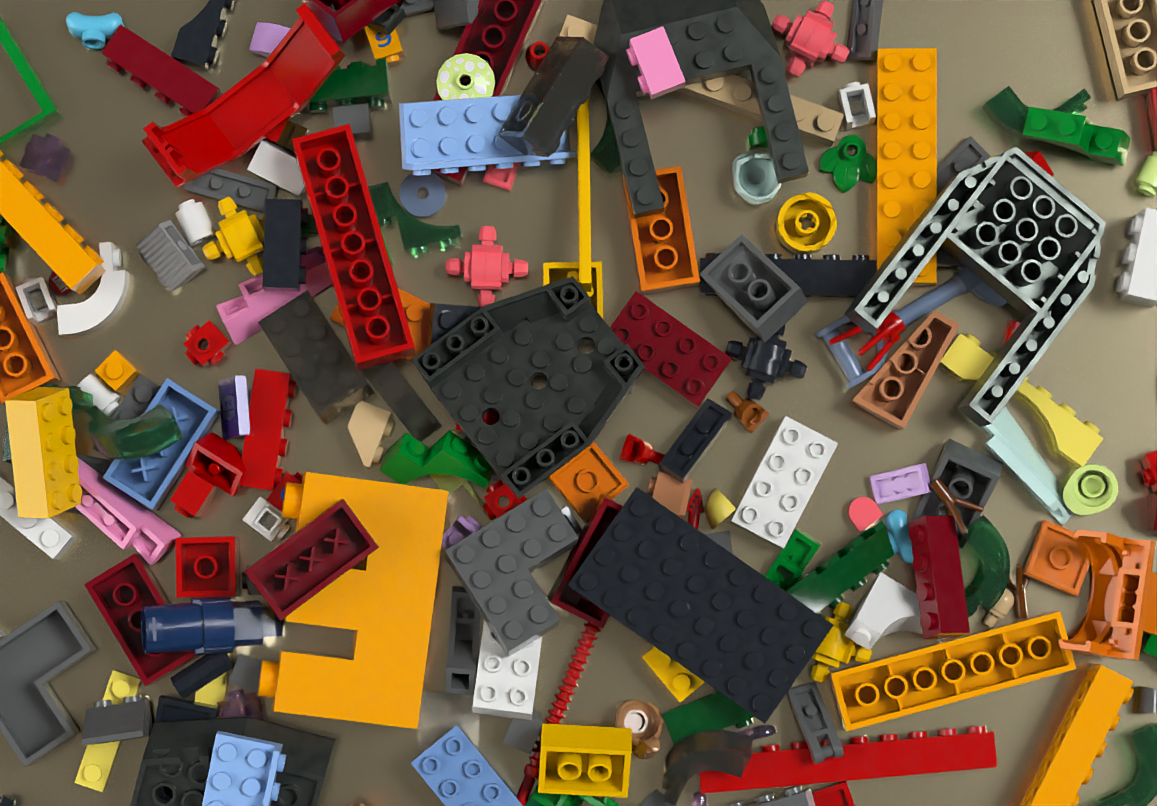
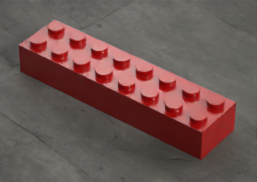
M350 124L292 139L294 154L357 371L415 355V346Z

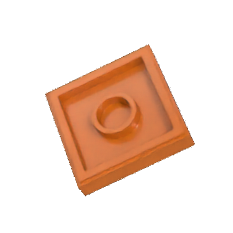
M595 442L548 477L584 522L590 516L601 493L615 498L630 485Z
M1044 519L1039 527L1022 575L1077 597L1091 563L1088 550L1083 543L1074 538L1076 532Z

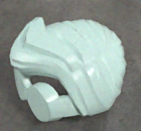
M744 152L738 155L732 162L733 186L743 200L752 205H760L773 199L782 183L778 184L769 152Z

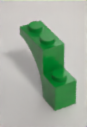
M1031 106L1029 107L1023 136L1026 138L1063 146L1087 155L1097 162L1124 166L1131 141V138L1123 130L1094 125L1086 116Z
M450 430L430 448L405 432L386 451L380 467L381 472L401 485H405L421 476L445 474L467 479L483 488L490 482L494 471L477 448Z

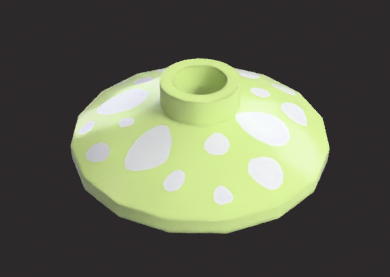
M468 53L454 55L446 60L439 69L436 80L438 94L442 100L491 97L495 87L494 73L489 64L479 56ZM461 77H470L471 83L467 86L461 85Z

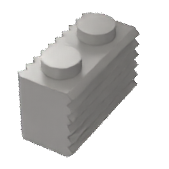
M171 220L158 224L136 244L142 260L153 267L154 271L157 272L158 281L170 291L183 287L205 268V265Z

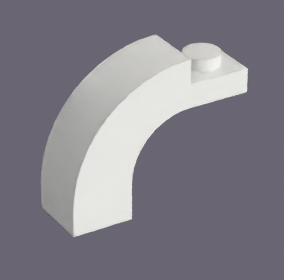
M112 242L99 243L100 256L104 260L101 266L106 272L101 276L97 291L84 302L57 305L58 331L60 336L72 337L94 332L111 321L122 307L129 287V273L125 270L117 271V267L121 266L120 249H115V245Z

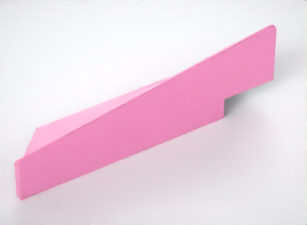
M317 246L308 250L307 255H302L301 266L306 267V284H301L300 292L265 291L262 287L263 273L238 284L243 294L242 296L216 305L234 344L242 343L332 284L322 247Z
M78 458V475L82 496L81 504L75 506V508L123 550L132 544L150 565L155 564L175 543V538L181 537V534L127 493L103 479L100 473Z

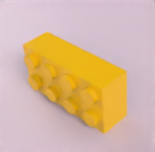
M38 387L5 400L18 517L49 519L81 504L82 489L79 484V461L76 456V433L73 428L72 400L70 399L69 388Z

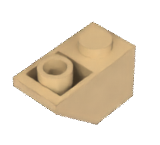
M358 400L348 424V430L364 466L372 468L373 463L379 464L385 448L380 447L384 436L390 437L395 421L391 419L393 415L391 412Z

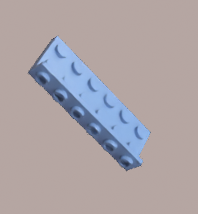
M564 91L399 103L402 169L413 170V175H430L431 169L441 168V173L459 172L458 167L468 166V171L486 170V165L495 164L497 169L513 168V162H522L523 166H539L540 160H549V164L567 163V158L576 157V151L570 150L567 92Z
M217 731L202 806H271V801H277L281 785L275 782L277 772L283 773L286 755L281 754L283 744Z

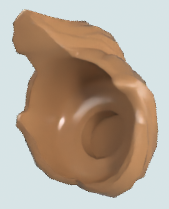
M638 700L622 702L617 708L615 727L632 728V753L641 760H648L658 753L660 749L659 737L664 721L659 708L652 703H643Z

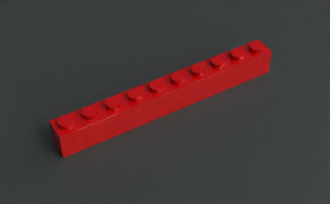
M986 725L970 726L968 727V732L957 733L956 728L939 729V735L927 736V731L909 732V738H898L897 733L881 734L880 740L868 741V736L850 737V743H842L844 756L838 758L831 756L825 758L824 762L819 764L813 763L806 741L791 743V748L780 749L779 744L762 745V751L750 752V747L732 748L731 754H721L720 749L704 750L703 756L697 757L700 793L997 767L994 731H986ZM826 739L821 741L820 747L829 745Z

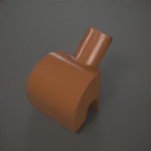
M734 391L730 392L726 397V400L736 408L734 410L735 418L749 433H752L770 414L750 398L743 400Z

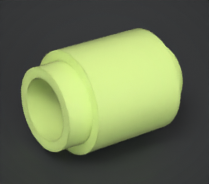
M1154 151L1152 156L1147 157L1135 181L1139 186L1138 190L1149 197L1157 195V151Z

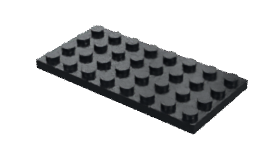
M638 487L635 488L568 584L573 590L764 724H766L833 627L832 623Z

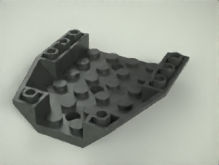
M573 276L481 307L411 359L436 397L503 483L519 499L594 442L645 368V365L629 345H624L595 310L592 306L591 298ZM584 340H590L595 344V348L591 353L584 354L578 350L579 344ZM537 375H542L548 380L546 386L542 389H535L531 386V380ZM488 411L498 412L500 415L499 421L493 425L484 423L483 417Z
M249 716L154 722L141 761L130 806H202L217 731H223L283 744L281 754L286 755L283 773L277 772L275 782L281 785L277 801H271V806H317L336 739ZM161 786H167L172 790L173 797L169 800H163L157 795V789Z

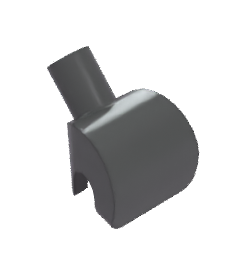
M1137 686L1135 714L1157 713V689Z

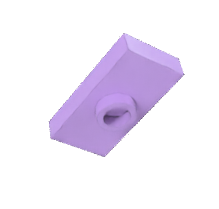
M926 463L869 476L877 505L933 492L932 487L929 485L931 482Z

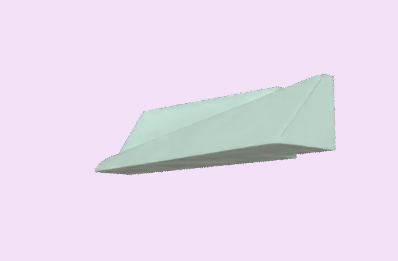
M1004 406L992 424L981 426L991 436L983 445L998 461L1003 463V466L1063 526L1075 514L1067 508L1063 501L1064 487L1009 410Z

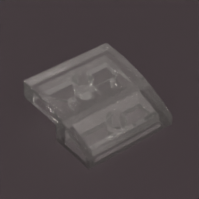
M422 690L418 752H424L456 725L459 726L478 750L480 714L473 713L474 695Z

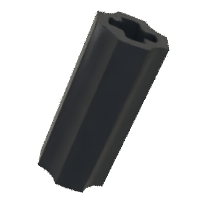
M228 653L206 654L170 679L178 694L183 699H186L232 669L234 663Z

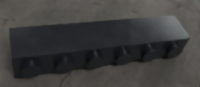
M706 253L705 258H700L699 274L721 253ZM764 254L801 288L805 297L857 298L877 271V260H870L869 255H852V260H840V255L829 254L823 255V260L811 259L809 254H795L793 259H782V254ZM699 275V296H718Z

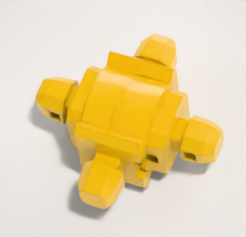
M230 197L218 201L220 213L222 216L225 215L226 219L218 222L221 230L215 232L219 241L214 242L213 240L202 248L207 260L221 257V253L224 252L228 259L235 257L239 263L247 259L248 264L246 266L254 276L262 273L263 258H259L258 253L264 251L265 215L259 221L256 213L250 216L246 210L237 213L236 209L238 207Z
M840 602L835 606L832 612L835 614L834 618L824 616V619L832 623L833 627L811 657V659L817 660V664L812 666L811 679L820 683L826 681L830 673L828 670L829 665L839 668L840 662L848 664L851 656L854 657L855 661L868 663L872 655L871 649L869 651L861 645L857 646L855 641L844 635L849 626L845 623L846 619L850 620L852 605Z

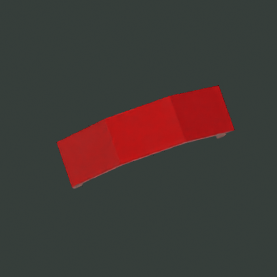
M305 3L295 10L300 16L269 57L201 111L168 126L160 127L152 121L143 128L148 136L141 142L175 187H179L235 161L301 111L346 56L314 12Z

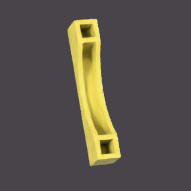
M960 333L947 348L939 366L959 381H978L997 353L993 351L987 353L979 347L981 342L969 333L964 336ZM1026 377L1015 394L1033 407L1043 420L1051 436L1054 451L1077 468L1083 467L1104 439L1098 435L1100 430L1088 421L1084 423L1074 417L1076 412L1064 403H1061L1060 406L1051 400L1052 394L1039 385L1037 388L1026 382L1029 379Z

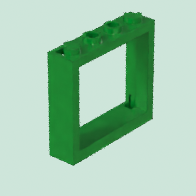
M0 17V43L42 109L41 113L0 137V150L2 151L61 114Z

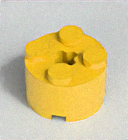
M810 192L798 194L788 199L782 206L776 219L778 239L785 248L796 254L811 255L821 251L830 242L837 228L836 215L830 202L823 196ZM811 219L810 225L813 228L809 227L807 230H803L801 228L802 223L799 220Z

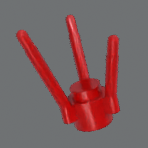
M892 311L878 329L874 330L876 336L858 351L859 355H863L880 340L886 342L867 366L868 371L873 370L891 346L900 339L899 334L905 330L902 320ZM857 326L830 339L828 343L833 345L863 330Z

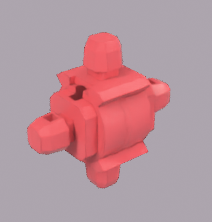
M826 0L821 1L814 12L808 10L805 17L798 14L794 23L790 22V18L786 16L776 15L771 28L781 36L782 34L787 35L783 45L789 47L786 55L791 57L787 66L788 75L798 78L802 75L806 66L812 68L815 61L823 64L827 55L834 62H845L850 51L840 43L838 45L833 43L837 33L831 31L834 22L830 21L834 11L832 3Z
M494 226L481 227L479 240H482V245H472V252H465V261H460V258L446 260V273L460 276V273H464V282H471L472 290H480V294H477L480 307L495 302V295H492V290H502V283H509V274H514V277L528 275V262L514 259V262H510V254L502 253L503 246L494 245V241H497Z

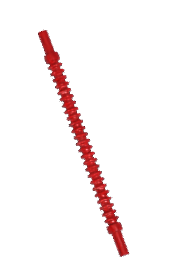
M590 622L588 624L584 623L586 629L580 632L583 635L582 639H578L579 646L574 647L576 654L571 655L572 663H567L570 668L564 671L566 677L561 678L563 685L558 686L560 692L554 695L557 698L556 701L551 702L553 709L548 710L550 716L545 718L547 724H562L560 719L565 718L563 712L568 711L566 705L572 702L569 699L570 695H575L573 688L578 687L576 681L581 679L579 673L585 671L582 666L588 663L586 657L591 656L589 649L594 648L592 642L598 639L595 636L596 633L601 632L598 626ZM541 738L535 742L537 748L532 749L534 755L529 757L530 764L525 765L523 770L525 776L516 796L523 806L526 805L536 779H539Z

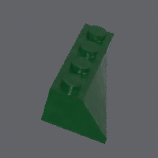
M880 521L863 531L785 591L822 616L819 612L827 605L832 609L845 599L842 594L849 588L854 592L867 582L864 577L873 571L877 575L890 565L887 560L894 555V551L885 524Z

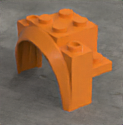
M1077 530L1074 538L1085 545L1091 561L1092 583L1090 601L1081 629L1070 640L1059 639L1060 648L1095 657L1139 661L1142 635H1157V573L1152 572L1156 542L1123 538L1107 532Z

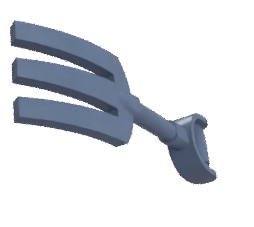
M958 267L959 271L954 273L951 279L900 310H893L892 312L902 320L905 330H907V326L962 293L966 294L972 291L978 298L996 307H1001L1008 302L969 269ZM844 317L832 322L815 334L818 338H824L849 381L845 384L850 389L875 374L883 366L888 351L872 371L866 370L864 372L846 340L839 341L833 345L828 343L830 339L842 334L838 328L845 323H854L848 317ZM871 331L873 336H876L875 331ZM880 340L877 343V353L886 342Z

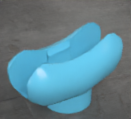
M72 12L66 18L69 33L75 38L82 39V45L89 49L103 48L105 40L111 39L120 24L123 25L122 17L114 12L102 16H89Z
M896 509L885 518L889 539L894 554L898 553L906 563H913L907 514L900 509Z

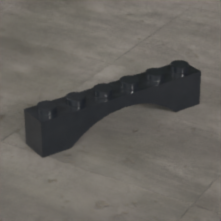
M209 0L204 9L193 20L179 29L171 57L182 64L205 71L209 70L210 64L215 65L219 53V48H216L218 38L223 37L226 32L228 21L224 19L227 9L232 10L235 0Z

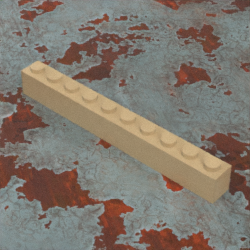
M567 15L557 42L558 48L596 62L592 47L597 25ZM732 74L686 85L675 90L762 122L751 80ZM790 95L800 136L832 146L844 114Z

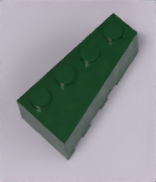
M376 59V65L372 66L363 61L350 62L346 69H341V66L338 65L303 109H310L311 113L326 112L327 107L367 103L371 109L386 107L385 103H392L390 68L387 59Z

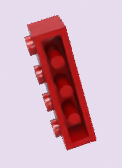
M255 368L249 406L250 433L245 436L241 458L246 470L240 484L241 487L273 491L276 485L281 483L284 469L279 468L281 456L286 457L288 439H284L285 427L290 428L292 421V410H288L289 399L295 398L297 381L292 380L293 375L291 373Z

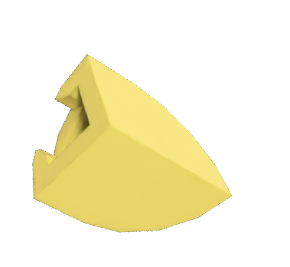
M716 488L708 496L705 506L706 520L712 530L736 510L730 501Z

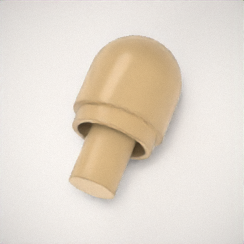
M999 588L992 593L985 608L989 612L982 623L993 628L999 617L1003 619L1007 616L1014 604V596L1011 591Z

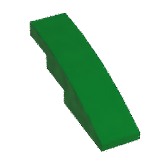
M796 527L785 547L780 551L764 576L783 590L788 589L798 581L821 543Z

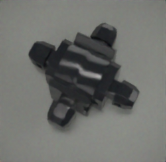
M785 324L766 342L759 336L757 340L749 338L747 347L743 346V342L734 340L728 342L725 353L736 360L742 358L741 369L747 370L745 377L753 380L752 383L749 382L747 395L751 399L760 401L766 391L764 385L774 386L775 380L783 382L786 373H789L790 377L802 379L805 376L807 365L796 359L794 362L790 361L792 351L786 349V341L780 340V337L784 336Z

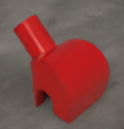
M628 434L620 460L641 466L646 465L648 461L659 465L665 454L652 450L653 446L651 443Z

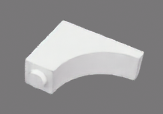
M880 572L868 588L844 635L870 651L880 638L891 633L906 631L923 634L920 625L921 615L917 594Z

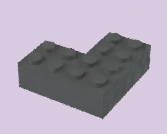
M547 488L445 550V559L508 657L558 627L560 622L559 617L531 573L575 547L579 538Z
M57 601L0 640V731L24 767L32 765L80 732L48 684V682L97 650L65 601Z

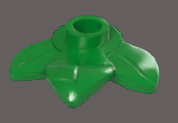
M850 134L844 136L836 147L827 149L821 156L819 169L824 172H833L834 182L842 193L853 188L859 178L866 182L874 183L877 177L876 160L866 152L865 142L857 135ZM849 145L857 146L855 154L850 155L846 152Z

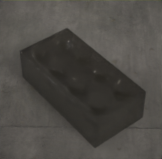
M557 36L497 136L523 155L550 157L559 148L560 138L565 130L569 129L576 119L575 114L580 105L588 100L591 94L590 89L595 80L599 79L605 72V64L609 56L584 37Z
M308 290L258 322L315 413L325 425L375 393L360 370L357 371L355 361Z

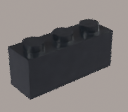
M266 199L262 284L265 291L300 292L301 284H306V267L301 266L302 255H307V237H302L303 225L308 226V208H303L302 200Z

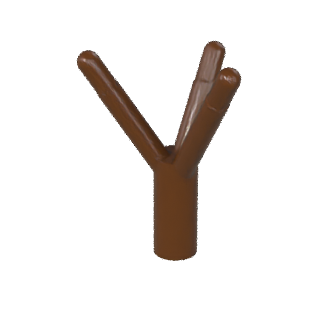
M938 477L929 485L945 504L947 516H953L961 532L966 534L967 529L954 503L979 512H983L984 508L954 497Z
M1017 564L1015 586L1000 565H996L995 570L1013 593L1016 618H1027L1025 591L1030 578L1024 576L1022 581V565Z

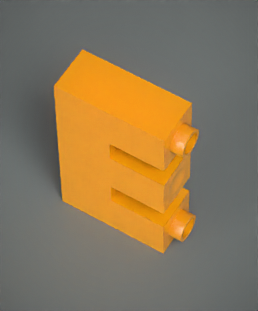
M311 472L303 473L302 484L286 482L282 518L297 520L295 532L343 498L379 548L363 559L361 570L349 569L283 619L287 622L353 630L350 658L279 649L278 662L262 660L258 696L273 698L271 709L274 712L417 729L449 491Z

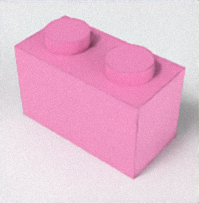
M663 26L630 39V48L626 49L631 65H638L641 76L637 77L643 94L649 93L652 100L685 87L686 81Z

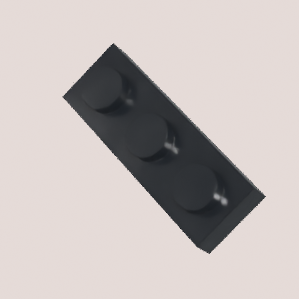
M707 398L660 461L659 469L684 484L732 418V412Z

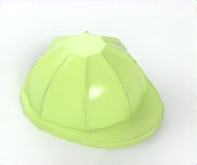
M1086 464L1078 468L1067 481L1063 490V501L1069 510L1079 515L1101 512L1115 502L1118 495V481L1114 473L1107 467L1099 464Z

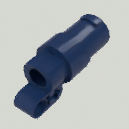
M230 596L192 598L191 603L144 605L141 608V635L145 654L194 651V655L232 653L234 647L262 645L264 637L285 636L284 620H279L270 607L262 608L260 600L232 602Z

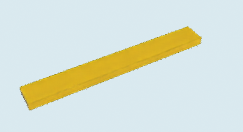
M578 59L579 284L585 292H591L588 59Z

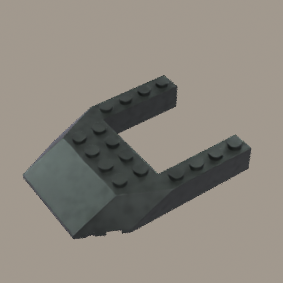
M603 0L592 48L634 219L663 212L664 205L637 97L649 95V93L643 94L637 77L641 76L638 65H631L626 49L630 48V39L662 26L665 29L686 81L685 86L750 70L778 184L807 177L809 169L781 57L765 6L760 0Z
M1014 147L957 173L912 224L844 315L866 333L878 329L939 247L944 248L1025 316L957 407L958 410L979 427L992 424L1093 289L1096 275H1094L1096 262L1101 252L1100 240L1104 235L1106 222L1018 147Z

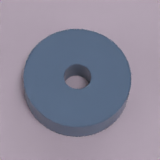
M432 172L430 175H413L411 173L403 180L400 186V201L404 209L412 216L418 218L432 217L443 208L446 202L445 185L441 178ZM419 190H427L428 197L425 199L418 198Z

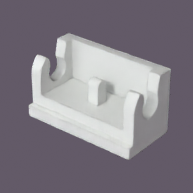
M262 140L247 170L297 196H301L302 192H305L295 154L268 140Z

